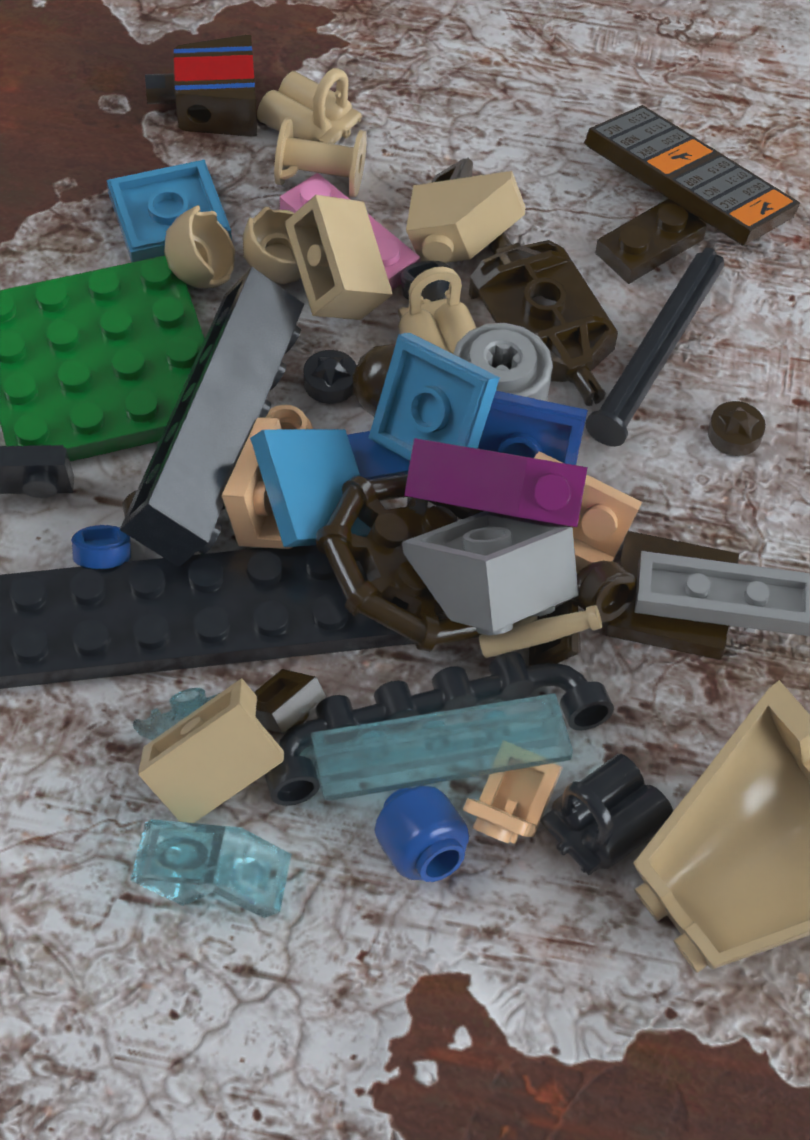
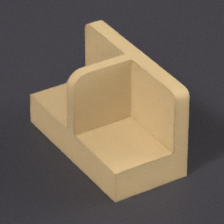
M242 678L143 747L138 775L183 826L192 825L281 764L284 760L283 749L256 718L257 696Z

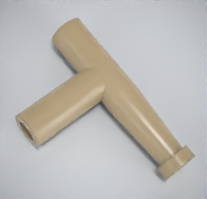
M593 605L586 607L585 611L537 620V616H529L513 623V628L506 633L480 635L479 642L484 657L489 658L547 643L590 628L592 631L601 629L602 621L597 606Z

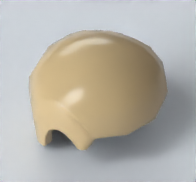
M197 205L179 215L167 229L164 253L170 270L178 279L197 288H215L229 281L230 275L234 270L235 248L228 231L217 221V213L214 211L199 212L201 209Z
M264 207L254 218L249 217L242 237L243 257L250 267L255 268L275 283L287 284L301 279L285 225V221L294 212L290 210H272L270 207Z

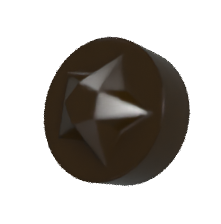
M740 401L723 403L712 413L708 426L709 440L716 449L731 456L751 454L761 444L766 428L765 419L758 409L748 403Z

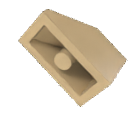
M506 171L413 185L406 232L416 254L421 257L420 262L440 261L448 263L470 260L525 215L526 207L513 172Z

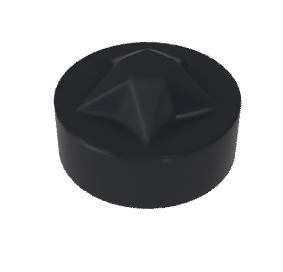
M422 261L408 266L400 275L403 296L409 300L411 283L425 270L434 267H451L440 261ZM445 280L431 282L422 290L421 296L423 299H428L431 302L446 297L445 291L449 290L450 283Z
M323 350L313 354L305 362L303 368L305 391L311 398L321 403L335 404L347 400L354 394L353 373L357 366L355 361L346 353L338 350Z

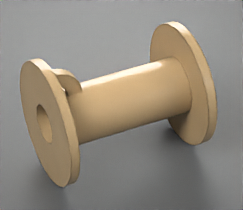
M285 118L280 128L276 147L275 183L283 185L285 180L293 177L298 170L349 178V194L352 197H356L364 171L367 145L366 131L359 130L354 147L293 138V122L291 119Z

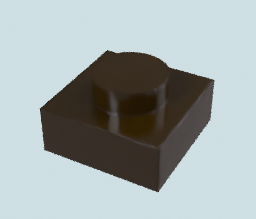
M281 669L254 692L257 696L256 718L265 729L283 734L292 727L304 723L309 717V711L322 701L326 694L316 676Z

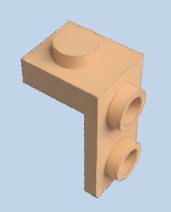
M503 742L480 799L467 798L463 807V811L477 816L473 829L508 844L509 842L515 844L519 835L535 837L540 820L544 815L563 767Z

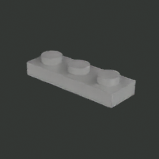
M641 551L638 562L634 613L810 636V573Z

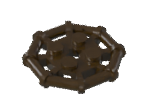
M408 474L374 479L354 476L343 484L340 501L326 526L320 528L316 534V547L327 556L347 599L345 608L353 616L362 614L414 641L416 648L422 651L431 652L435 645L477 638L482 635L476 631V627L450 621L449 618L439 620V617L436 615L446 613L404 555L402 542L457 522V517L465 519L481 513L483 510L404 496ZM408 497L406 507L386 510L380 502ZM428 502L434 504L435 506L428 508ZM357 517L371 528L367 538L352 534L351 532ZM356 561H360V564L368 578L367 582H365L356 564ZM397 597L408 603L407 608L403 609L393 604V598Z

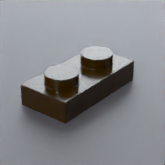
M666 199L597 239L595 254L624 281L630 284L704 240L707 225L675 202Z

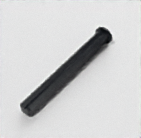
M704 248L702 253L695 255L600 410L594 411L588 416L585 423L586 429L596 441L611 447L620 446L625 442L628 436V424L724 268V258L716 255L715 249Z

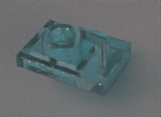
M151 819L144 824L130 880L181 906L215 893L262 918H267L279 913L281 910L292 854L241 827Z

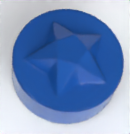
M111 525L90 526L79 530L72 536L73 561L79 566L91 569L113 568L128 562L131 558L130 536L120 531V527Z

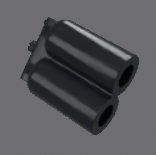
M616 754L580 782L573 781L564 790V793L552 803V810L543 816L540 822L559 842L556 846L557 850L561 851L562 855L569 853L580 865L582 872L591 875L599 868H611L656 834L672 814L673 808L669 800L659 789L652 785H645L640 770L631 759L623 754Z

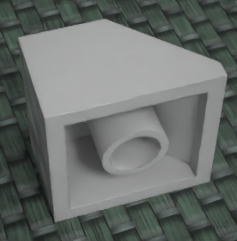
M483 511L402 542L404 555L450 621L476 627V631L480 634L498 635L506 633L513 628V623L529 616L550 614L555 610V605L578 596L573 527Z

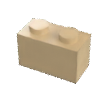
M315 195L285 221L312 316L361 320L393 295L363 201Z

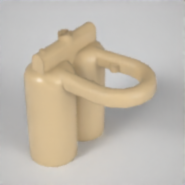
M333 68L328 71L319 84L296 71L290 72L283 79L278 92L271 90L265 94L257 110L258 120L280 132L284 119L287 118L293 122V138L335 144L341 137L347 139L351 134L350 129L357 122H360L362 118L361 113L353 109L351 102L348 100V76L339 68ZM336 82V92H333L330 88Z
M434 267L419 274L410 285L409 307L398 309L400 318L398 329L400 334L412 333L452 354L457 342L469 331L476 328L467 306L459 302L462 284L459 275L453 269ZM445 280L450 283L449 290L445 291L446 299L431 302L428 299H423L421 296L422 290L431 282Z

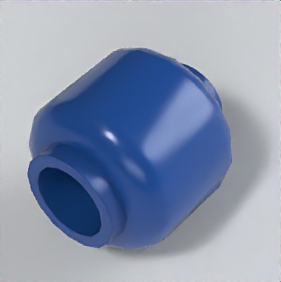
M432 786L404 787L392 793L386 799L374 828L379 845L396 871L408 880H424L426 882L442 880L459 868L464 860L470 837L465 821L442 791Z

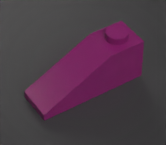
M414 438L404 496L577 527L588 467Z

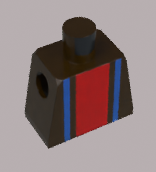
M251 35L178 45L174 48V73L145 74L147 104L176 103L178 127L181 130L249 137L257 136Z

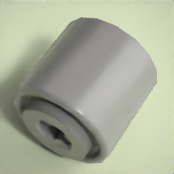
M495 323L475 328L457 342L454 355L500 377L496 391L547 401L553 365L550 351L539 336L521 326Z

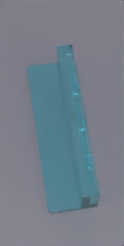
M555 693L311 733L312 762L322 789L323 798L327 801L571 760L573 755V748Z

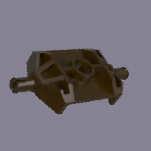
M503 232L488 245L494 255L482 260L470 276L469 296L471 299H476L480 296L495 323L521 326L540 337L551 355L553 368L550 382L569 381L575 385L586 406H592L593 401L595 405L600 403L604 399L606 392L601 388L591 371L615 350L618 336L617 329L563 247L550 240L523 246L519 242L511 244ZM543 296L557 303L544 306L535 303L532 298Z

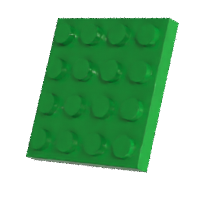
M165 255L0 290V425L6 446L63 445L67 449L70 462L159 442L205 340L187 285L170 270Z

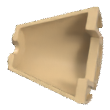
M780 680L769 687L633 863L644 881L643 884L634 889L636 894L657 922L666 915L681 933L673 941L683 957L697 973L706 966L716 969L810 935V714Z

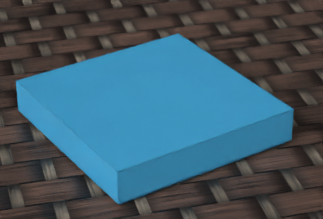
M205 160L106 180L108 194L131 262L164 256L167 229L179 215L197 205L201 209L199 212L214 211L217 213V221L228 231L232 241L231 228Z
M412 333L398 334L368 438L409 461L411 459L414 438L477 449L500 377Z
M261 430L250 439L283 546L316 545L317 531L328 523L342 497L343 484L354 476H360L346 430ZM358 517L351 528L352 534L367 537L371 530Z

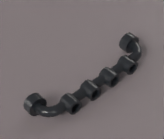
M509 652L496 657L490 663V676L469 681L464 668L451 666L440 670L432 678L434 690L412 695L406 682L400 680L390 681L381 685L375 691L374 699L376 704L354 710L347 696L333 695L323 699L315 708L317 719L292 727L280 739L279 746L284 751V760L266 773L265 779L274 803L282 806L300 804L312 798L320 788L312 760L308 757L300 756L301 752L311 745L326 742L330 746H343L353 742L362 732L382 727L391 732L403 731L412 727L419 718L442 712L448 717H459L469 713L478 703L498 698L507 703H514L527 698L534 689L546 686H555L566 691L560 700V706L569 727L574 730H588L603 724L612 716L614 706L602 683L588 682L583 674L572 667L555 662L526 666L520 653Z

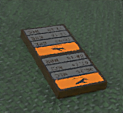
M644 105L589 128L584 141L588 148L742 246L794 218L800 205L799 201Z

